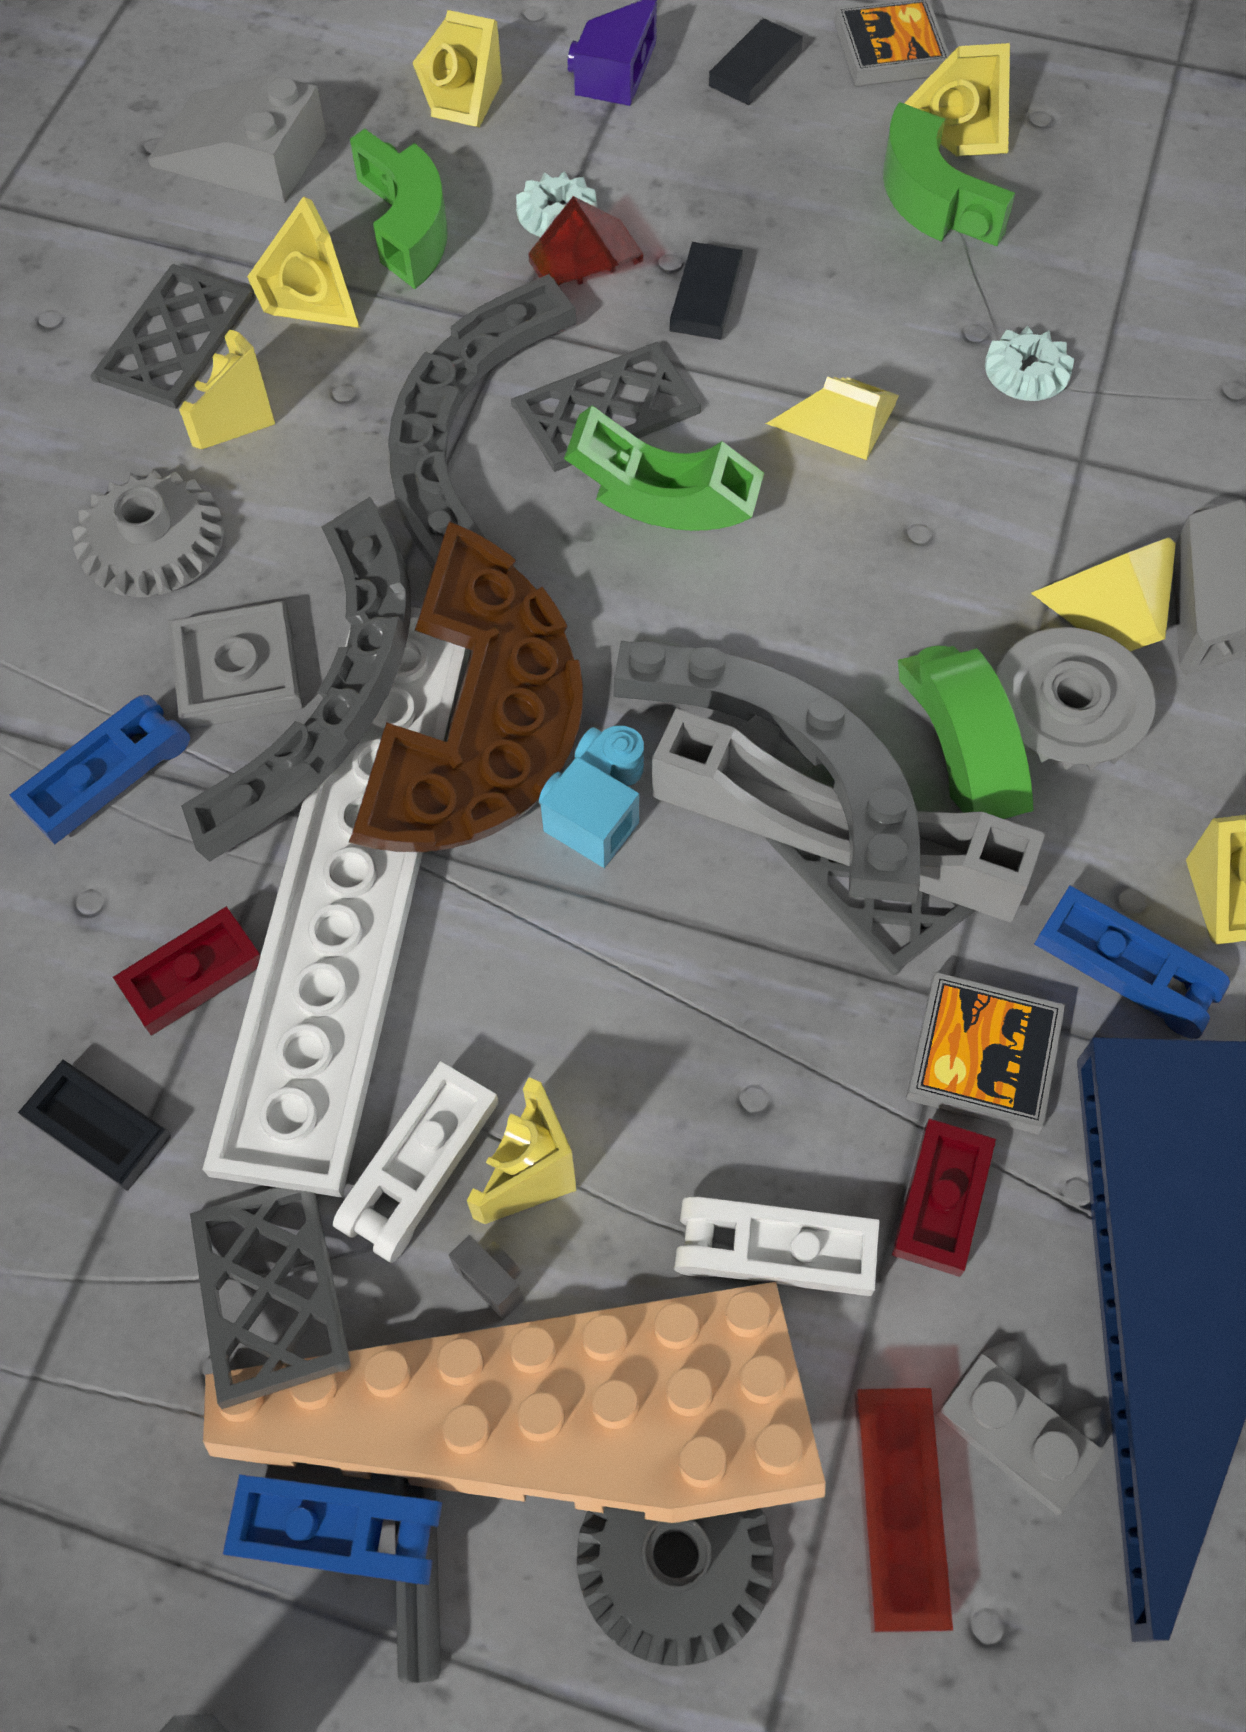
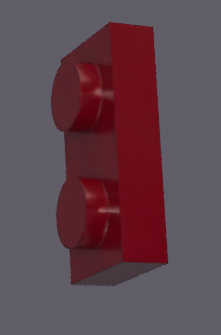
M226 906L113 976V979L144 1027L153 1036L255 971L261 955Z
M930 1118L928 1119L919 1146L892 1256L961 1277L967 1265L996 1143L995 1138Z

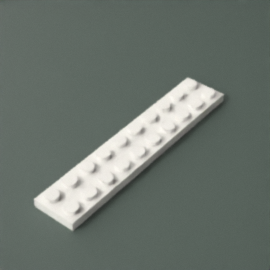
M411 607L409 634L402 662L392 688L376 718L340 766L302 802L204 1161L203 1171L208 1177L343 1197L423 852H395L372 849L349 843V839L386 722L446 741L470 650L414 631L421 608ZM348 634V637H347V641H346L345 647L347 646V643H348L349 634Z

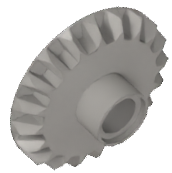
M154 469L147 478L141 479L130 472L128 482L117 485L109 481L108 492L104 495L91 494L90 508L78 511L79 526L72 529L75 540L73 550L85 574L103 589L129 597L158 596L173 592L194 581L216 558L224 533L223 519L210 491H203L195 479L184 481L176 471L167 477H162Z
M1071 627L1038 631L1023 638L1011 647L997 668L996 675L1013 709L1024 747H1028L1038 753L1040 763L1052 759L1062 762L1065 770L1074 765H1086L1091 771L1100 763L1109 761L1115 764L1129 751L1134 752L1148 733L1153 722L1156 704L1155 692L1146 669L1128 649L1100 633ZM1064 703L1070 704V705L1074 706L1075 708H1071V707L1065 705Z

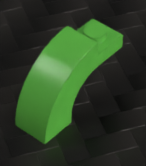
M899 102L891 118L883 166L885 190L895 209L916 229L941 242L948 231L952 229L997 247L1006 232L1015 192L969 176L952 167L939 152L945 119Z
M363 129L350 138L357 180L392 206L382 217L373 222L380 263L416 289L436 269L444 254L447 243V221L440 175L431 158L415 143L401 153H398L393 145L383 142L368 130Z
M593 405L579 414L564 457L566 461L600 484L596 500L632 519L675 530L705 531L721 529L752 518L764 476L762 470L723 441L710 449L696 453L664 451L641 441Z
M931 646L920 651L918 655L899 659V681L925 709L936 729L946 761L950 798L963 813L985 812L1002 819L1034 811L1029 765L1019 726L1006 692L984 655L977 648L960 653L954 646Z

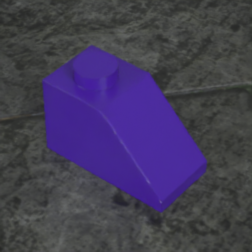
M640 0L586 22L579 41H572L568 53L567 67L569 72L574 73L576 96L631 106L656 44L657 0Z

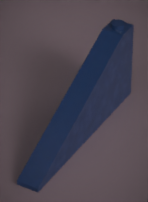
M1093 1037L1077 1059L1131 1638L1132 1642L1169 1641L1246 1419V1041Z

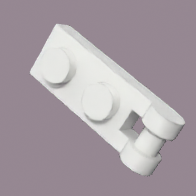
M440 1061L341 1204L334 1217L333 1227L351 1238L357 1234L361 1235L374 1244V1253L390 1263L395 1262L408 1246L415 1228L499 1104L497 1094ZM383 1192L400 1202L389 1219L373 1210L375 1203Z
M687 1197L682 1200L680 1222L686 1225L684 1246H679L676 1249L674 1270L680 1274L693 1277L717 1276L764 1283L776 1282L779 1285L872 1296L875 1291L878 1219L704 1197ZM727 1228L735 1230L733 1250L712 1248L714 1229Z

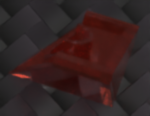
M572 196L530 250L528 258L539 278L550 274L558 286L573 280H577V284L581 285L585 276L608 270L610 273L616 272V266L629 260L634 265L643 262V252L620 219Z

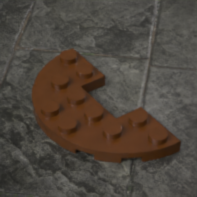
M448 522L414 630L472 650L446 741H442L386 722L349 839V843L395 852H429L471 844L495 834L511 825L539 801L541 791L548 779L554 773L562 770L573 748L579 730L583 705L581 666L579 659L574 660L571 647L565 635L568 626L556 604L543 586L536 589L514 567L516 560L510 554L475 532L452 522Z

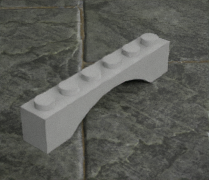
M678 708L675 709L652 758L653 798L849 866V829L845 813L834 792V788L819 783L786 766L757 747L734 727ZM917 811L920 835L919 891L1012 923L1027 890L1046 833L985 812L940 813Z

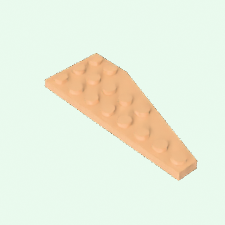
M776 1282L348 1351L351 1367L345 1372H337L221 1409L217 1403L213 1373L206 1374L203 1443L209 1455L213 1457L296 1468L297 1462L340 1468L344 1476L370 1479L372 1473L408 1478L409 1484L413 1486L523 1502L526 1501V1497L529 1495L574 1502L575 1509L604 1513L605 1507L644 1512L645 1519L668 1523L825 1497L824 1474ZM320 1356L310 1357V1358H304V1360L307 1361V1360H311V1359H314V1358H317V1357H320ZM264 1365L231 1370L233 1384L256 1377Z

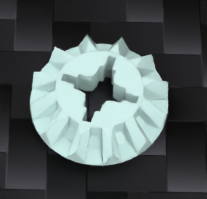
M564 171L559 177L551 178L544 172L540 182L526 181L524 191L517 194L516 212L518 220L527 231L546 239H566L579 235L587 230L596 219L597 201L595 189L588 188L583 177L569 180ZM549 200L554 202L551 206L548 205ZM561 200H566L565 205L558 202H560Z
M1027 325L1020 334L1006 329L1000 340L991 342L985 359V370L991 383L1004 394L1020 400L1039 401L1051 398L1065 389L1071 378L1074 358L1067 355V342H1052L1050 330L1042 335L1033 334ZM1029 356L1039 359L1038 362L1035 361L1031 366H1027L1025 371L1021 370L1022 360L1025 361Z

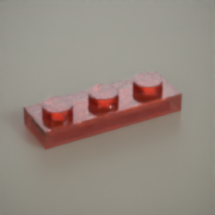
M857 1389L854 1393L871 1633L953 1631L932 1389Z

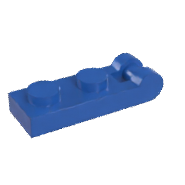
M145 694L138 696L9 795L17 807L55 845L163 759L170 760L180 755L189 744L190 734L177 721H167L163 717V708L152 697ZM136 734H147L136 744L131 740Z
M1069 885L1034 943L1037 947L1163 1018L1171 1030L1190 1039H1198L1202 1036L1210 1022V1016L1207 1012L1212 1003L1220 1002L1230 986L1229 977L1217 967ZM1172 977L1184 983L1187 989L1184 996L1167 987Z
M239 1474L222 1555L429 1585L433 1560L426 1559L431 1526L439 1527L443 1502ZM384 1519L400 1521L395 1554L378 1552Z

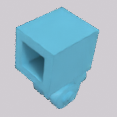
M612 726L601 732L595 727L590 728L580 740L573 762L563 774L556 772L548 779L539 797L543 831L604 869L639 824V793L628 787L640 780L644 772V741L635 729L627 726Z

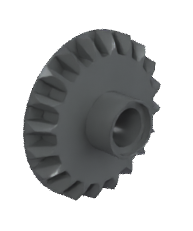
M605 1507L604 1513L587 1511L578 1537L577 1572L581 1592L594 1620L603 1632L619 1647L633 1656L659 1665H694L713 1659L732 1648L755 1624L764 1609L773 1581L774 1546L766 1516L761 1508L668 1523L645 1519L644 1512ZM681 1534L694 1544L697 1552V1564L689 1575L682 1578H671L664 1575L657 1568L653 1558V1551L656 1543L666 1535Z

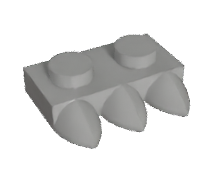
M1008 1341L997 1344L987 1349L977 1358L936 1416L1054 1514L1059 1515L1064 1513L1105 1453L1102 1450L1106 1433L1104 1409L1100 1406L1088 1407L1063 1419L1060 1416L1064 1400L1062 1375L1059 1373L1046 1374L1029 1381L1023 1386L1018 1382L1023 1367V1353L1020 1341Z

